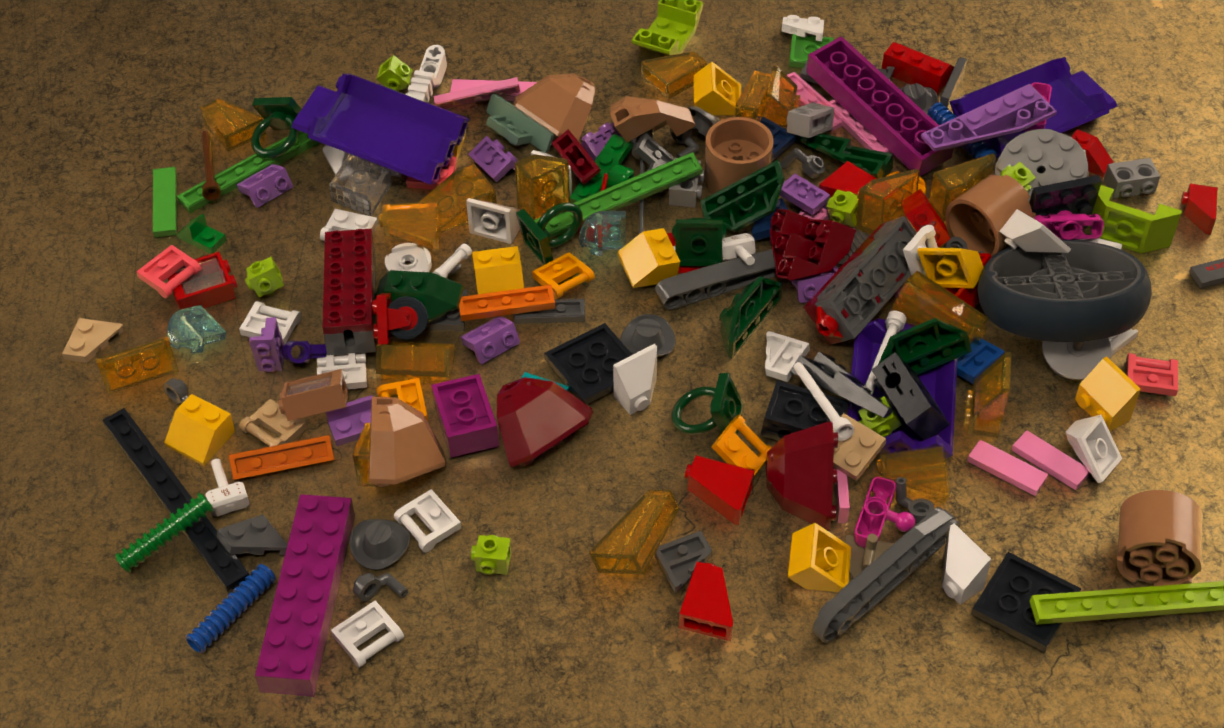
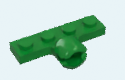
M615 134L611 136L595 159V163L601 171L586 184L580 181L569 197L570 203H575L600 192L605 173L608 174L606 189L635 177L633 169L621 165L633 147L632 140L626 142L623 137Z

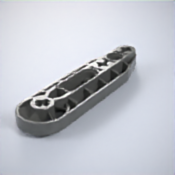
M936 507L842 588L833 599H830L823 605L814 622L813 634L827 643L846 632L852 623L863 617L947 542L950 526L955 524L960 527V522L941 507Z

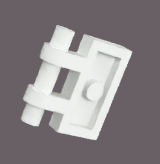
M351 353L343 356L326 355V357L317 358V375L342 369L347 389L367 388L366 353Z

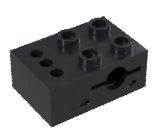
M896 352L872 369L876 376V379L873 381L881 392L884 391L887 395L886 399L893 410L896 409L905 423L923 440L935 436L950 425L917 373Z
M777 380L764 417L760 436L779 441L786 435L831 421L808 389ZM824 394L840 417L843 413L846 414L849 401Z

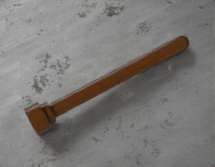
M205 130L202 132L206 182L202 186V193L206 200L214 201L220 197L221 189L220 185L215 181L211 135L209 131Z

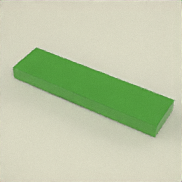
M176 167L153 169L154 238L173 236L177 234Z

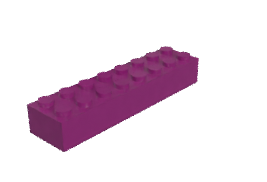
M842 36L808 54L806 73L913 173L921 177L952 158L954 148L933 151L921 138L922 133L939 125Z
M300 494L255 673L260 693L315 696L355 519L352 498Z

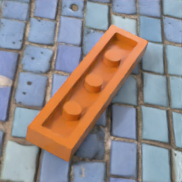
M552 285L463 296L459 303L461 321L555 309Z
M330 435L228 455L233 480L334 460Z

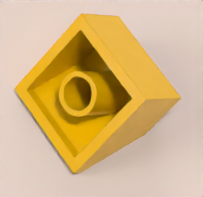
M714 62L709 63L693 75L695 106L702 108L712 115L742 114L741 84Z
M664 228L640 233L617 253L632 288L658 284L661 280L678 274L680 260Z
M518 246L472 252L477 295L524 288Z
M918 248L917 250L931 287L974 288L984 268L978 251L962 248Z
M1106 356L1079 384L1075 401L1091 417L1102 415L1109 431H1112L1131 420L1141 389Z
M191 394L175 410L164 444L166 447L205 466L235 433L231 414Z
M816 523L792 533L788 578L807 590L840 592L849 583L852 547Z

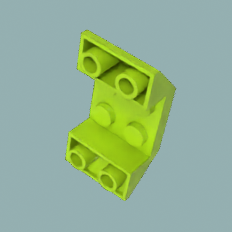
M660 0L658 2L657 18L648 30L640 28L631 40V43L645 49L679 58L695 34L704 2L697 0Z
M1101 185L1092 214H1098L1104 222L1100 239L1122 244V248L1141 254L1171 246L1182 210L1159 203L1156 213L1153 215L1111 201L1114 189Z

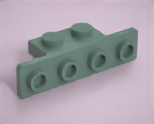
M492 94L487 107V113L491 117H488L486 125L492 128L494 133L505 137L512 145L520 146L521 144L531 143L544 153L549 152L554 133L498 94Z

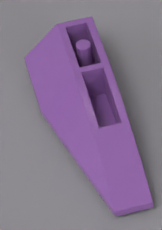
M1028 84L922 133L921 138L933 151L952 149L985 139L1020 132L1056 115L1057 111L1031 84Z

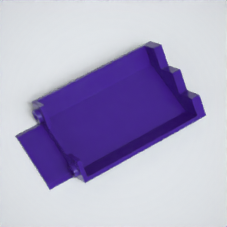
M1066 57L1053 59L949 101L953 114L958 117L1025 85H1032L1034 82L1049 84L1052 87L1049 104L1057 113L1046 120L1045 129H1051L1059 133L1110 113V109L1118 107L1116 101L1087 73L1080 71L1071 75ZM1025 130L983 141L996 151V158H999L1005 146L1015 137L1025 133Z
M343 73L336 84L337 92L317 85L293 121L291 128L309 134L308 138L431 185L438 182L442 166L447 167L453 157L452 152L455 144L460 145L463 140L469 118L353 74Z
M876 319L868 323L855 337L851 374L864 385H866L887 332L886 319ZM906 322L904 328L896 334L922 323ZM958 358L918 374L950 425L935 436L923 440L898 414L902 426L884 437L886 438V444L878 454L887 455V459L907 461V457L923 459L922 463L934 464L953 456ZM875 386L874 392L872 394L874 397H887L884 391L881 392L879 388ZM849 401L847 415L859 422L862 418L858 411L863 407Z

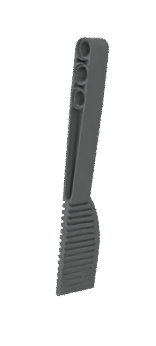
M877 221L854 228L856 233L850 251L835 265L838 269L881 222ZM773 249L752 254L755 259L752 265H748L741 258L663 279L655 286V292L664 307L672 310L744 288L759 276L768 279L777 277Z

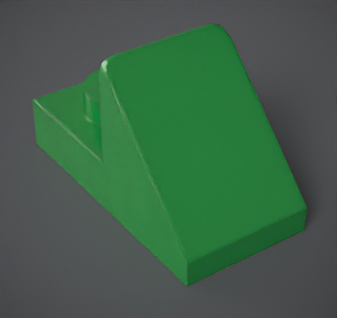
M204 214L191 220L176 234L177 238L209 254L215 253L227 241L225 234L207 226Z

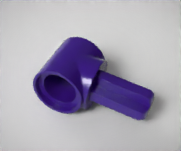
M289 341L283 346L282 355L289 362L306 363L310 359L326 357L327 351L325 344H309L308 341ZM297 345L300 348V355L294 359L291 355V350Z

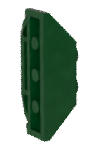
M776 160L701 200L704 218L723 220V225L726 229L736 232L773 213L785 180L780 162Z
M390 270L380 279L375 299L381 293H391V302L404 296L414 297L421 301L427 309V323L445 315L450 310L453 311L459 307L464 286L432 272Z
M759 276L747 285L740 294L737 293L728 309H723L719 317L721 321L720 332L729 358L733 359L782 298L783 283Z
M934 318L891 336L878 364L896 352L918 375L972 352L969 336L966 331L938 318Z

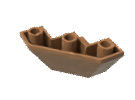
M575 73L548 75L516 96L514 105L555 135L560 136L569 129L579 141L592 107L596 87L592 81Z
M626 96L610 106V114L614 126L626 142L633 140L650 129L655 132L667 124L676 136L696 126L688 108L657 100Z
M372 397L369 484L379 487H385L389 484L395 485L445 466L444 451L422 412L398 398Z

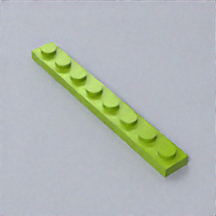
M1224 581L1032 595L1029 601L1036 625L1224 610Z

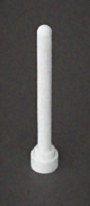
M890 311L885 321L887 332L872 369L878 365L889 338L904 328L907 318L902 312ZM872 370L866 382V386L872 391L871 395L876 386L873 381L876 379V376Z
M800 362L795 363L794 370L829 420L833 422V432H838V440L845 441L849 439L854 433V427L851 422L838 415L804 365Z

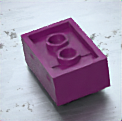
M480 374L431 385L434 406L450 457L499 446L497 424Z

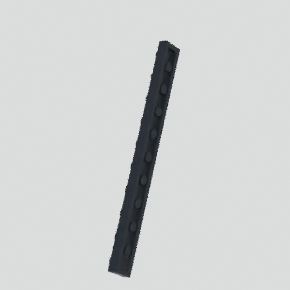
M125 408L102 420L105 428L169 514L172 512L174 514L177 513V509H182L184 503L189 504L191 502V495ZM201 517L199 518L200 522L197 523L195 521L192 528L188 526L184 534L225 590L229 592L238 587L239 583L245 581V578L250 574L237 556L229 554L216 537L217 530L209 519Z

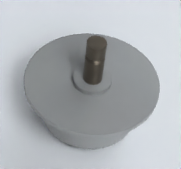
M1108 338L1085 342L1042 341V351L1046 362L1056 374L1066 379L1084 380L1103 358L1107 356L1110 359L1111 345Z

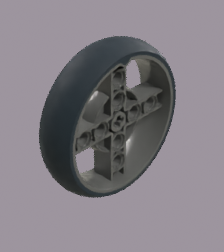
M1062 240L1071 248L1069 253L1026 252L1020 247L1016 249L1010 247L991 257L980 274L977 288L980 305L989 320L1007 332L1042 341L1085 342L1121 334L1134 327L1143 318L1149 307L1152 295L1151 281L1147 270L1136 257L1121 249L1088 241Z

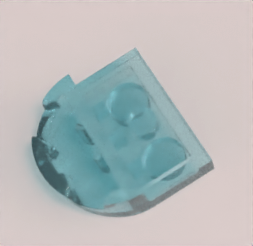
M598 211L591 214L585 220L580 230L579 242L581 247L585 246L590 249L591 254L596 256H603V250H620L626 245V211Z
M201 305L175 312L169 320L166 334L170 345L178 350L181 346L189 348L191 353H202L204 345L225 340L226 331Z

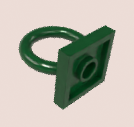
M292 97L254 98L252 106L264 120L257 125L252 134V149L258 156L263 158L278 157L287 152L298 138L299 130L291 127L301 108ZM269 126L273 130H290L288 138L280 146L274 149H264L261 147L260 138Z
M568 202L560 203L547 210L537 223L524 208L516 212L523 242L543 265L553 261L551 248L559 247L572 239L580 229L583 220L580 207ZM560 213H573L574 219L569 229L561 236L551 239L549 232L545 228L549 221Z
M708 218L676 219V224L672 228V235L675 238V252L680 260V266H710L722 263V240L727 234L723 220Z
M720 373L716 388L699 387L681 396L673 407L671 418L676 429L685 434H702L718 426L722 434L737 415L740 414L742 416L744 403L729 373ZM699 397H713L710 407L712 417L709 420L696 425H689L683 422L681 414L688 403Z

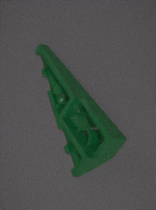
M818 134L806 138L796 135L797 141L843 163L849 161L877 179L883 180L893 169L892 153L851 146V139Z

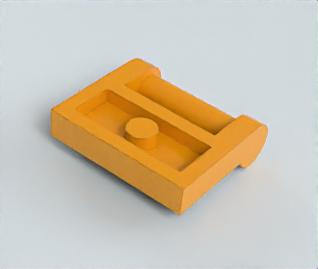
M570 252L532 271L533 279L540 285H552L555 300L561 298L563 293L584 282L589 283L595 279L592 269ZM579 273V275H577V276L573 277L572 279H570V280H568V281H566V282H564V283L558 285V283H560V282H562V281H564V280H566V279L572 277L573 275Z
M419 378L377 387L378 397H391L397 394L398 399L422 412L428 421Z
M739 414L729 423L711 447L727 464L754 470L755 476L766 461L767 452L772 447L766 445L744 423L745 419ZM736 430L759 451L758 455L735 434Z

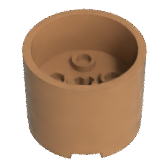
M731 117L715 123L708 130L705 144L704 178L708 185L707 189L712 194L772 163L773 136L764 124L751 118Z
M991 174L948 205L945 218L949 233L952 237L962 238L966 242L968 250L983 251L984 253L991 254L993 257L1009 247L1004 242L1006 237L999 231L1017 209L1033 219L1036 216V213L1032 212L1028 201L1030 195L1014 178L1006 174L1004 176Z
M1167 490L1144 491L1126 499L1120 508L1117 567L1122 576L1132 583L1138 580L1153 584V586L1192 583V578L1198 572H1201L1203 516L1199 505L1183 494Z

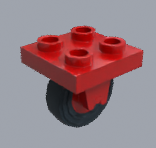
M381 293L372 302L373 315H377V323L373 325L374 339H378V344H389L393 341L392 335L405 340L416 338L423 333L427 326V309L421 301L414 297L404 296L391 302V293Z

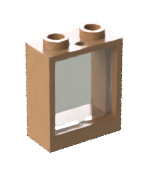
M342 369L285 382L283 390L280 392L281 399L278 400L281 414H286L287 421L347 407L348 389Z

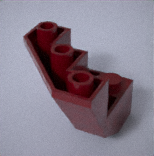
M777 209L772 216L770 228L777 278L795 280L830 271L849 253L856 229L833 220L810 219L790 210Z
M524 377L503 385L497 394V421L510 466L513 467L518 464L520 466L528 465L534 458L549 448L558 445L564 438L576 430L588 425L593 414L592 408L554 381Z
M825 422L784 436L767 452L766 488L781 509L810 524L816 523L827 531H830L831 521H836V505H832L833 484H837V469H833L834 448H838V432H833V422Z

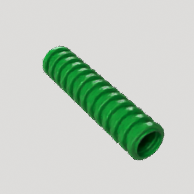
M198 493L196 499L191 498L189 504L184 503V507L182 509L178 508L177 513L174 514L172 512L170 514L171 517L168 519L165 517L162 524L158 522L155 529L150 528V532L148 534L146 532L143 533V537L141 539L138 537L136 543L133 544L131 542L129 544L130 547H124L121 554L116 553L115 558L126 572H132L131 568L139 567L138 563H144L146 557L151 558L153 556L152 553H158L161 546L163 548L166 547L165 543L173 542L172 538H178L180 532L185 533L188 526L192 528L195 521L198 523L200 522L199 518H205L208 512L212 513L213 507L203 494Z

